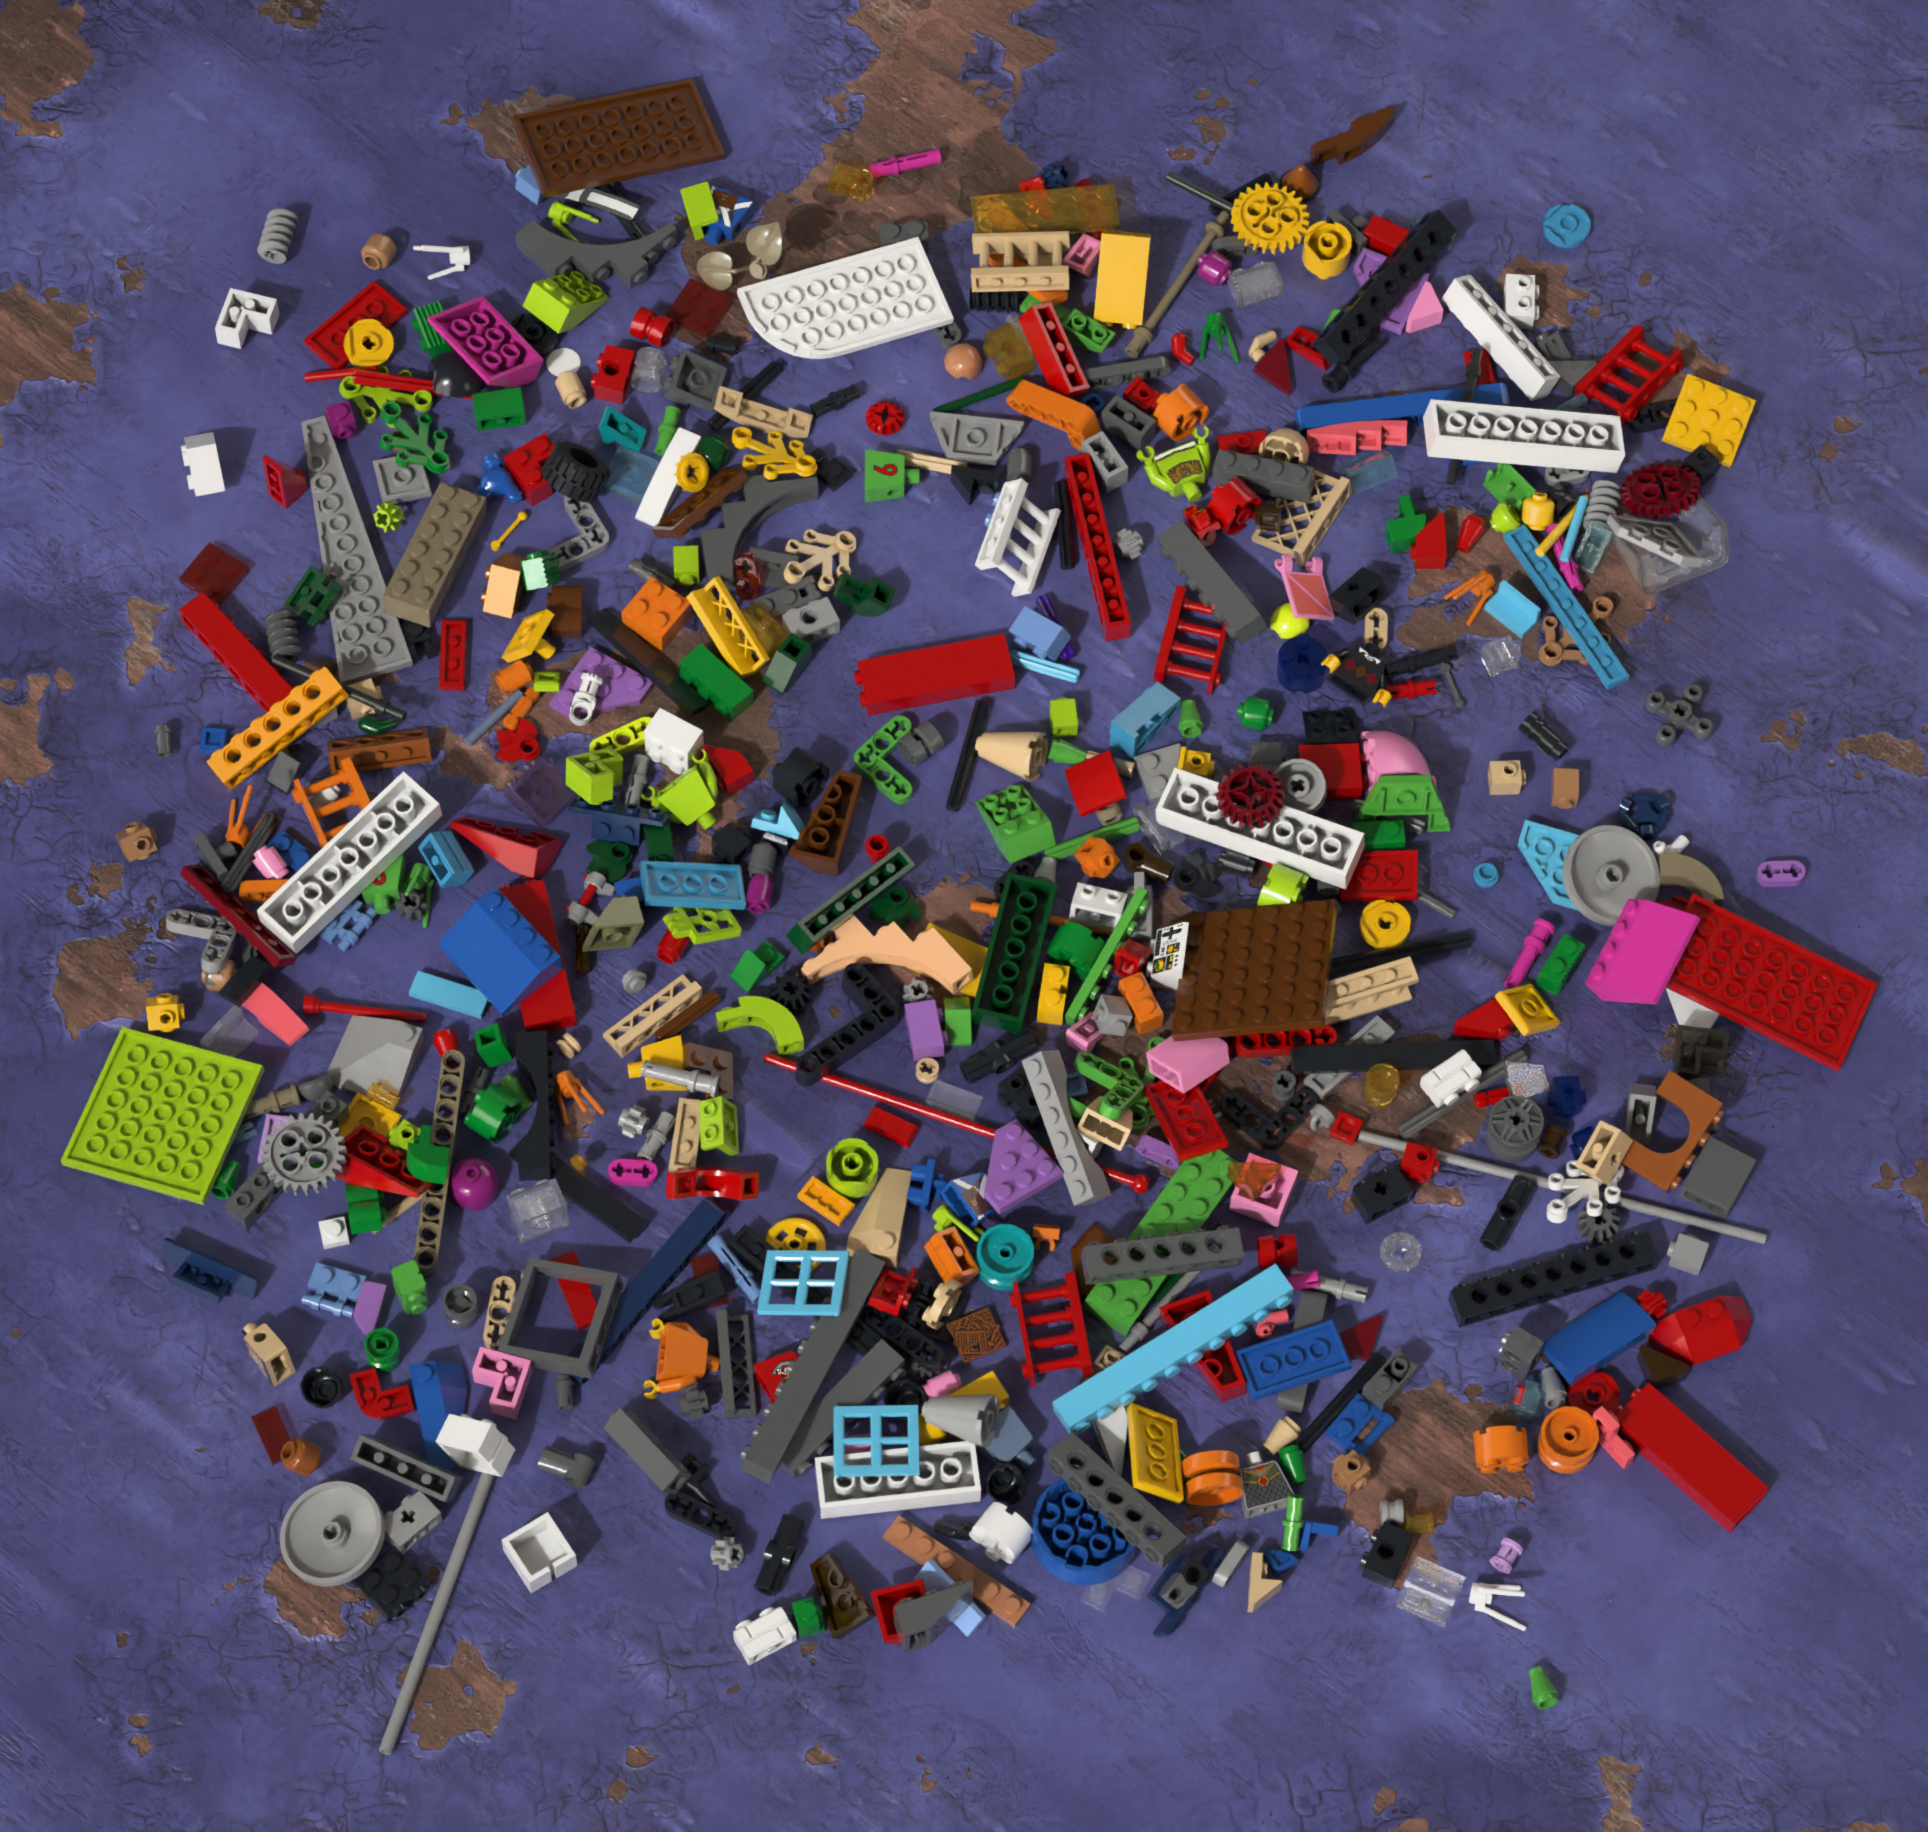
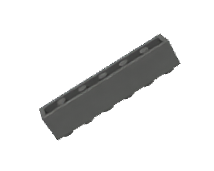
M1182 520L1158 536L1161 544L1159 551L1166 560L1171 559L1173 561L1172 566L1179 576L1185 575V582L1189 588L1200 593L1198 595L1200 601L1205 607L1210 605L1213 609L1211 611L1212 615L1218 623L1222 621L1225 623L1226 626L1224 628L1232 639L1236 637L1243 645L1267 628L1261 614Z
M881 1339L807 1413L780 1466L794 1479L800 1474L802 1476L805 1475L812 1468V1462L818 1456L823 1457L832 1446L831 1443L834 1441L833 1407L835 1405L868 1406L874 1399L878 1401L884 1396L887 1390L886 1387L892 1381L900 1380L904 1375V1369L906 1368L905 1359ZM844 1418V1435L850 1429L849 1425L856 1418Z

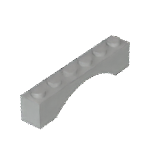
M1059 1050L1040 1051L1022 1061L1060 1169L1063 1171V1177L1074 1206L1091 1205L1112 1195L1103 1170L1086 1150L1074 1126L1067 1100L1066 1083L1068 1074Z

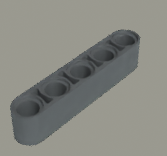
M1302 1289L1293 1332L1322 1323L1328 1294ZM1308 1384L1280 1392L1276 1408L1302 1414Z

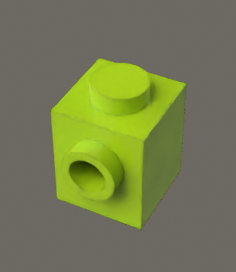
M403 1119L399 1126L395 1125L389 1133L390 1147L393 1150L398 1149L403 1154V1157L406 1158L408 1142L414 1143V1136L420 1135L421 1129Z

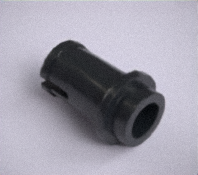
M713 334V336H708L706 350H709L712 354L714 351L735 356L737 340L716 337V334Z

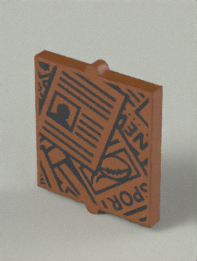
M989 1308L946 1325L953 1340V1347L957 1348L964 1364L1006 1347L999 1331L1000 1325L995 1323Z

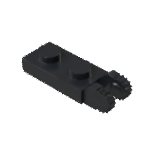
M399 618L412 662H418L419 657L415 647L422 645L425 647L424 651L427 658L432 659L433 653L428 627Z
M717 1270L669 1291L670 1293L655 1299L653 1305L655 1309H662L674 1303L675 1308L662 1313L658 1317L662 1323L676 1320L679 1316L682 1317L728 1297V1293L721 1274Z

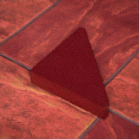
M1280 338L1254 366L1253 372L1287 396H1290L1292 389L1285 342L1283 338Z
M1378 1315L1339 1333L1348 1356L1365 1362L1369 1360L1383 1319L1382 1315Z

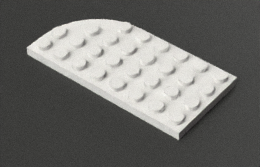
M919 237L741 287L737 290V295L745 314L758 334L774 347L802 358L825 359L845 355L951 324L954 319Z

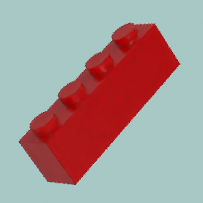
M1052 302L1033 305L1019 318V322L1050 391L1076 401L1090 388Z

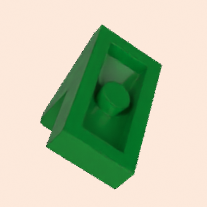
M766 941L754 952L748 949L731 973L730 978L749 994L785 962V957Z

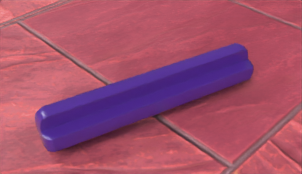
M1044 594L1037 597L1036 605L1041 615L1063 627L1049 596ZM1070 640L1060 653L1065 661L1075 657V650Z

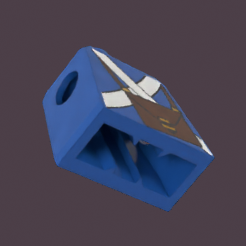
M712 185L710 191L719 221L702 226V229L707 232L704 240L710 245H717L720 238L728 241L735 240L754 216V201Z
M984 1172L952 1179L940 1192L956 1218L971 1231L996 1211L984 1198L987 1174Z

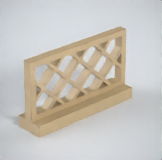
M1314 470L1317 495L1311 497L1310 503L1320 501V508L1308 512L1306 504L1310 503L1298 501L1287 503L1286 499L1277 498L1275 500V507H1280L1281 512L1286 510L1288 518L1282 520V526L1291 524L1293 532L1279 535V532L1275 531L1276 537L1266 539L1261 537V535L1267 530L1256 529L1251 537L1252 542L1281 554H1288L1295 559L1297 565L1305 567V563L1310 560L1352 495L1350 479L1341 476L1340 480ZM1324 484L1333 486L1331 491L1320 494L1318 486ZM1303 506L1304 514L1291 516L1289 509ZM1308 520L1309 525L1307 528L1296 530L1295 522ZM1296 538L1297 543L1293 549L1283 546L1282 541Z

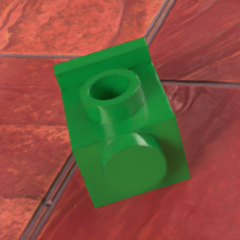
M813 1597L792 1602V1615L799 1638L825 1632L820 1605L815 1606Z

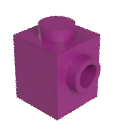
M349 401L325 407L327 422L334 442L358 436L355 418Z

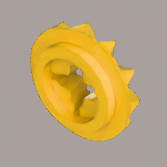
M688 453L680 456V462L675 464L677 472L673 474L678 480L676 484L681 486L683 491H700L706 485L709 478L707 461L698 453ZM688 468H694L692 472L693 477H687V474H689Z

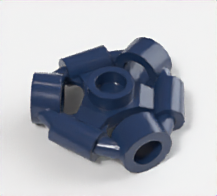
M1650 792L1633 793L1631 797H1624L1619 806L1618 813L1622 817L1620 821L1628 830L1637 834L1643 841L1654 839L1659 831L1664 830L1669 819L1667 813L1670 806L1662 794L1655 796L1650 795ZM1651 801H1652L1653 807H1654L1655 810L1658 812V814L1655 813V812L1650 808L1649 803H1650ZM1632 803H1636V812L1633 815H1628Z

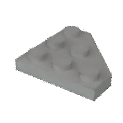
M1609 515L1607 524L1616 536L1643 547L1649 552L1662 556L1681 567L1702 566L1704 558L1672 521Z

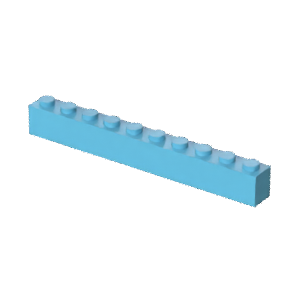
M1276 1264L1272 1265L1053 1401L1054 1413L1069 1434L1071 1432L1074 1434L1085 1432L1094 1421L1106 1419L1113 1413L1115 1408L1120 1405L1126 1406L1133 1402L1139 1393L1151 1391L1158 1385L1160 1380L1165 1377L1171 1378L1179 1373L1181 1367L1188 1363H1196L1203 1357L1205 1352L1210 1349L1217 1350L1225 1343L1226 1339L1233 1335L1235 1337L1241 1335L1250 1324L1255 1321L1257 1323L1262 1322L1270 1315L1271 1311L1276 1308L1282 1309L1289 1305L1292 1298H1294L1293 1287Z

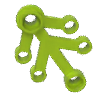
M378 366V372L389 374L386 366ZM402 370L398 374L413 377L412 373L408 370ZM353 376L345 377L339 385L341 396L348 400H354L361 410L362 419L365 423L375 422L377 414L373 407H369L363 396L373 398L380 410L387 401L412 405L420 412L428 411L433 404L432 395L426 390H419L414 395L391 391L393 389L354 384ZM426 402V404L420 405L419 403ZM367 413L373 414L371 417L365 416ZM386 423L388 427L396 428L393 424Z

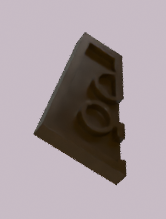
M827 1553L810 1564L833 1639H841L877 1616L836 1554Z

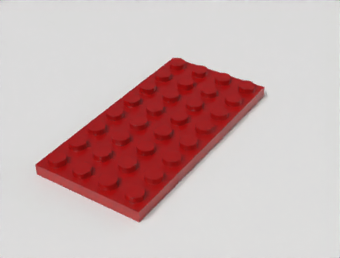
M1692 893L1684 912L1698 916L1700 921L1665 988L1838 1072L1877 987V983Z

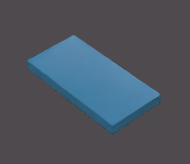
M642 860L640 862L639 868L644 906L745 910L746 899L741 865Z

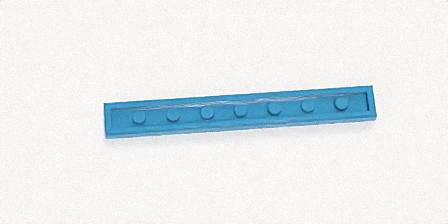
M1523 524L1516 530L1505 533L1503 535L1504 541L1606 689L1609 690L1628 681L1630 675L1547 555L1544 554V556L1540 557L1535 553L1539 544L1527 526Z

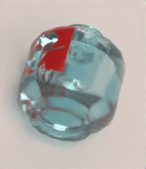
M1525 1380L1524 1384H1518L1513 1387L1509 1408L1514 1413L1513 1416L1515 1418L1534 1421V1418L1542 1415L1546 1393L1539 1388V1383Z

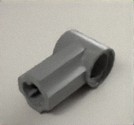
M548 1445L543 1449L538 1462L539 1469L563 1477L567 1483L578 1488H585L595 1465V1461L584 1454L574 1453L572 1455Z

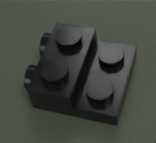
M395 1546L353 1580L357 1588L388 1621L394 1617L402 1616L408 1609L407 1606L414 1600L422 1599L428 1593V1588L430 1587L426 1576L412 1561L409 1562Z

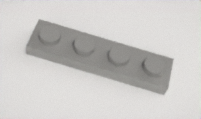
M1377 1015L1344 1045L1387 1044L1395 1037L1396 1032ZM1354 1072L1309 1074L1304 1079V1084L1323 1100Z

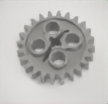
M301 1112L298 1120L289 1115V1123L287 1124L283 1120H279L281 1128L278 1129L272 1126L271 1129L274 1136L266 1135L265 1138L269 1144L262 1145V1150L265 1154L261 1155V1159L263 1162H266L263 1168L265 1172H269L267 1174L270 1181L275 1179L274 1184L277 1188L283 1185L285 1193L293 1188L295 1196L299 1194L300 1189L304 1190L306 1196L309 1195V1191L312 1188L318 1194L320 1185L328 1189L327 1181L330 1179L336 1182L337 1178L334 1173H343V1169L339 1164L347 1162L345 1156H343L347 1153L346 1146H342L345 1144L343 1136H340V1129H333L334 1125L331 1120L325 1124V1119L322 1115L316 1121L313 1113H310L308 1119H305ZM316 1137L323 1138L317 1144L310 1143ZM289 1140L296 1141V1143L293 1146H284L285 1143ZM318 1161L324 1162L320 1168L312 1167ZM291 1164L298 1165L293 1171L286 1170Z

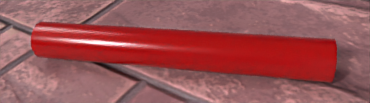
M378 366L304 373L306 383L344 379L347 376H353L356 369L378 372Z

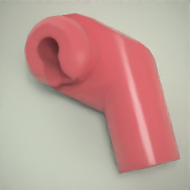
M1287 1310L1270 1312V1315L1265 1320L1257 1324V1336L1262 1339L1269 1338L1276 1324L1289 1322Z

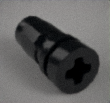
M1533 711L1523 720L1518 729L1524 735L1528 734L1527 738L1530 741L1534 740L1537 743L1536 747L1547 757L1550 755L1555 761L1560 760L1568 752L1570 746L1553 729L1547 726V721L1541 720L1542 717L1536 711Z

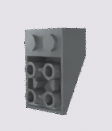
M958 1581L950 1585L948 1589L942 1591L938 1589L930 1590L923 1597L917 1599L906 1598L894 1606V1625L904 1653L931 1645L972 1603V1581L967 1583L965 1581Z

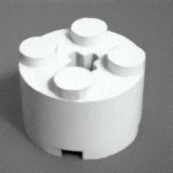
M993 1502L972 1527L969 1536L986 1548L985 1554L993 1561L997 1562L999 1559H1002L1012 1564L1031 1541L1032 1528L1018 1513L1014 1512L1011 1515L1005 1511L1007 1506Z

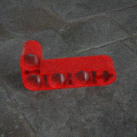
M1324 1025V1028L1232 1037L1234 1050L1238 1056L1242 1058L1290 1056L1291 1047L1333 1046L1337 1040V1033L1330 1025ZM1293 1037H1300L1303 1045L1296 1044L1293 1041ZM1267 1038L1276 1039L1278 1046L1270 1045ZM1242 1039L1250 1040L1253 1044V1047H1246L1243 1044Z

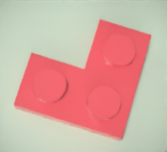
M1601 1406L1594 1412L1592 1417L1599 1429L1598 1442L1623 1469H1626L1633 1462L1635 1456L1634 1449L1627 1440H1622L1617 1435L1620 1425L1615 1414L1611 1411H1606Z

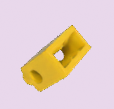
M681 1035L641 1047L642 1061L627 1063L629 1079L642 1077L640 1073L641 1067L644 1066V1060L683 1070ZM644 1076L647 1090H688L685 1086Z

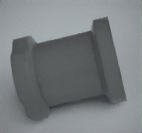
M1286 1070L1276 1073L1273 1078L1271 1092L1277 1101L1286 1102L1294 1095V1086L1296 1085L1294 1074Z

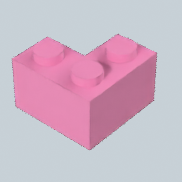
M480 1347L472 1369L474 1382L494 1387L489 1401L491 1413L517 1420L533 1373L531 1360Z

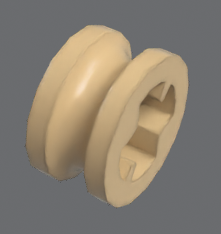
M568 1033L563 1035V1040L559 1039L556 1042L559 1050L570 1059L574 1057L575 1052L581 1051L579 1043Z
M926 1057L918 1061L916 1064V1077L920 1082L929 1084L938 1078L939 1065L936 1060ZM923 1067L932 1068V1073L923 1072Z

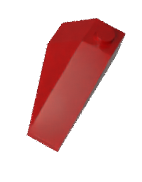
M361 1124L344 1138L345 1144L342 1146H346L347 1153L343 1156H345L347 1162L339 1164L343 1169V1173H334L339 1179L349 1184L418 1198L432 1187L433 1183L421 1181L408 1171L403 1154L398 1149L393 1150L388 1145V1140L378 1132Z

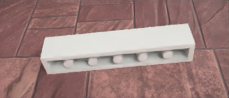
M1471 275L1455 278L1442 297V301L1448 306V309L1463 323V326L1488 351L1493 360L1503 368L1509 378L1518 385L1526 397L1531 401L1547 397L1561 376Z

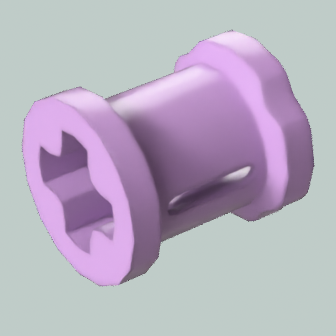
M1503 1538L1501 1541L1502 1546L1497 1554L1490 1558L1489 1562L1500 1572L1509 1574L1512 1571L1511 1565L1516 1557L1523 1553V1548L1517 1542L1509 1538Z

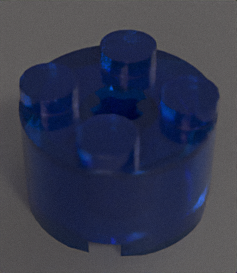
M1305 633L1292 637L1283 643L1278 653L1276 669L1278 681L1285 689L1294 693L1296 691L1311 693L1323 684L1327 666H1322L1321 663L1328 656L1323 644Z

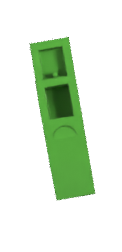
M1029 293L1020 305L1019 311L1025 313L1031 306L1042 304V302ZM1060 304L1053 306L1072 345L1103 353L1116 334L1077 309L1071 312Z

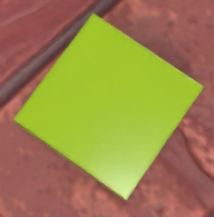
M559 672L535 673L534 692H559Z

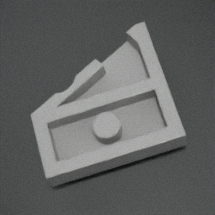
M1179 743L1134 756L1133 758L1150 804L1160 801L1174 768H1178Z

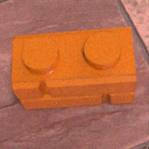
M1138 972L1121 979L1118 983L1119 997H1125L1133 1016L1131 1020L1135 1023L1138 1034L1143 1035L1162 1027L1164 1014L1143 973Z
M955 1226L935 1233L924 1245L944 1283L948 1279H954L965 1286L981 1271Z

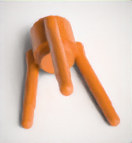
M1481 570L1475 577H1471L1467 582L1446 594L1444 599L1447 600L1453 596V599L1457 600L1470 590L1477 596L1482 595V598L1466 622L1470 626L1486 600L1493 594L1491 588L1495 585V580L1489 572Z
M251 784L247 787L236 824H234L236 799L231 800L225 839L226 843L230 841L236 849L244 848L260 823L259 821L251 833L248 832L249 828L243 825L253 788Z
M563 1071L554 1077L553 1082L556 1086L554 1094L557 1098L560 1114L565 1126L568 1125L563 1095L565 1098L573 1096L581 1110L587 1112L584 1102L577 1093L578 1090L601 1115L605 1114V1111L583 1087L579 1078L575 1079L571 1071Z

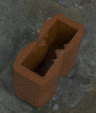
M552 585V593H547V608H552V613L554 614L547 627V630H551L552 638H582V585Z

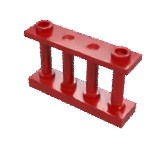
M1635 325L1575 386L1576 402L1585 406L1591 399L1595 398L1617 411V416H1620L1621 428H1623L1629 421L1634 420L1637 413L1674 375L1680 373L1684 365L1682 350L1678 348L1670 357L1645 343L1644 328ZM1642 352L1662 365L1655 372H1652L1631 360V358L1636 353ZM1626 367L1647 379V381L1638 388L1615 374L1621 368ZM1611 383L1632 396L1623 404L1600 389L1605 384Z
M1176 585L1154 670L1153 682L1158 681L1160 684H1163L1165 675L1175 674L1208 682L1207 694L1212 695L1214 686L1219 687L1222 672H1219L1218 669L1227 637V632L1224 628L1226 625L1223 622L1222 629L1185 622L1183 618H1180L1182 611L1187 612V610L1212 615L1211 611L1213 609L1210 605L1205 607L1201 602L1189 600V597H1185L1186 587ZM1181 631L1219 639L1217 650L1179 643V640L1175 639L1176 632L1181 633ZM1177 652L1214 660L1211 672L1173 664V661H1169L1170 655Z
M1075 1271L1064 1273L1066 1283H1062L1060 1287L1021 1294L1018 1281L1012 1282L1014 1292L1009 1293L1011 1308H1017L1026 1362L1021 1363L1024 1379L1029 1378L1031 1388L1036 1387L1034 1374L1076 1367V1370L1082 1369L1083 1378L1093 1377ZM1063 1297V1299L1069 1298L1070 1306L1065 1307V1310L1027 1317L1023 1315L1022 1304ZM1065 1320L1068 1323L1073 1322L1074 1330H1069L1070 1333L1028 1340L1026 1327ZM1066 1344L1077 1345L1078 1353L1074 1354V1357L1032 1364L1030 1355L1032 1350Z

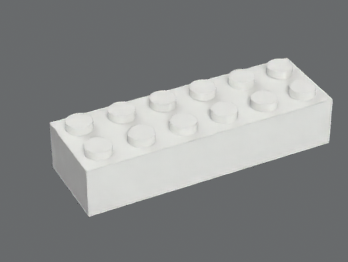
M968 1441L919 1446V1476L835 1478L834 1456L815 1458V1474L821 1519L981 1501L976 1448L974 1444ZM908 1447L882 1450V1465L908 1464ZM871 1451L845 1454V1465H871Z

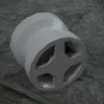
M1386 1499L1380 1500L1381 1526L1384 1521L1395 1523L1397 1526H1403L1404 1508L1402 1499H1396L1394 1502H1388Z

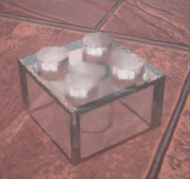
M556 1178L541 1180L530 1188L516 1189L506 1196L509 1218L520 1244L569 1226L567 1205Z

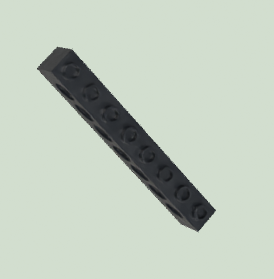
M1439 209L1428 212L1422 217L1312 342V345L1330 365L1338 362L1344 363L1352 356L1351 351L1366 340L1367 337L1365 335L1369 330L1375 329L1381 323L1380 318L1395 307L1394 302L1409 291L1410 288L1408 286L1412 281L1418 280L1424 274L1423 269L1426 265L1432 264L1438 258L1437 253L1452 242L1451 237L1457 230Z
M1648 1231L1644 1233L1633 1232L1625 1236L1624 1239L1617 1241L1609 1239L1602 1242L1600 1246L1593 1248L1590 1246L1582 1247L1576 1253L1567 1256L1566 1254H1559L1550 1261L1543 1263L1535 1261L1520 1270L1512 1268L1503 1272L1502 1275L1493 1278L1492 1276H1485L1473 1284H1458L1450 1291L1448 1301L1458 1327L1461 1328L1654 1270L1657 1267L1659 1258ZM1628 1252L1632 1255V1258H1624L1620 1253ZM1596 1260H1605L1608 1263V1265L1601 1266L1596 1262ZM1580 1267L1583 1272L1576 1273L1571 1268ZM1554 1274L1559 1279L1553 1281L1550 1280L1546 1275ZM1529 1281L1534 1287L1527 1288L1522 1282ZM1506 1289L1510 1294L1501 1295L1497 1290ZM1480 1296L1485 1301L1478 1303L1473 1300V1297Z

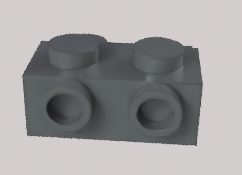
M683 348L677 356L673 355L668 368L672 369V372L663 381L662 389L665 390L663 397L685 407L690 403L711 413L715 406L718 388L722 386L727 368Z

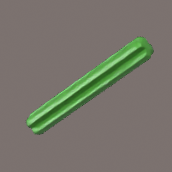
M1131 817L1045 849L1044 854L1045 857H1051L1057 861L1073 855L1088 837L1102 838L1109 842L1139 831L1140 824L1136 817Z

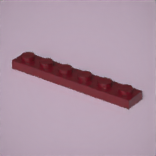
M202 864L183 867L180 875L188 881V885L196 889L207 903L219 911L220 916L228 920L239 934L250 941L252 947L260 951L271 965L275 967L294 965L297 956L232 893L225 892L221 887V883Z

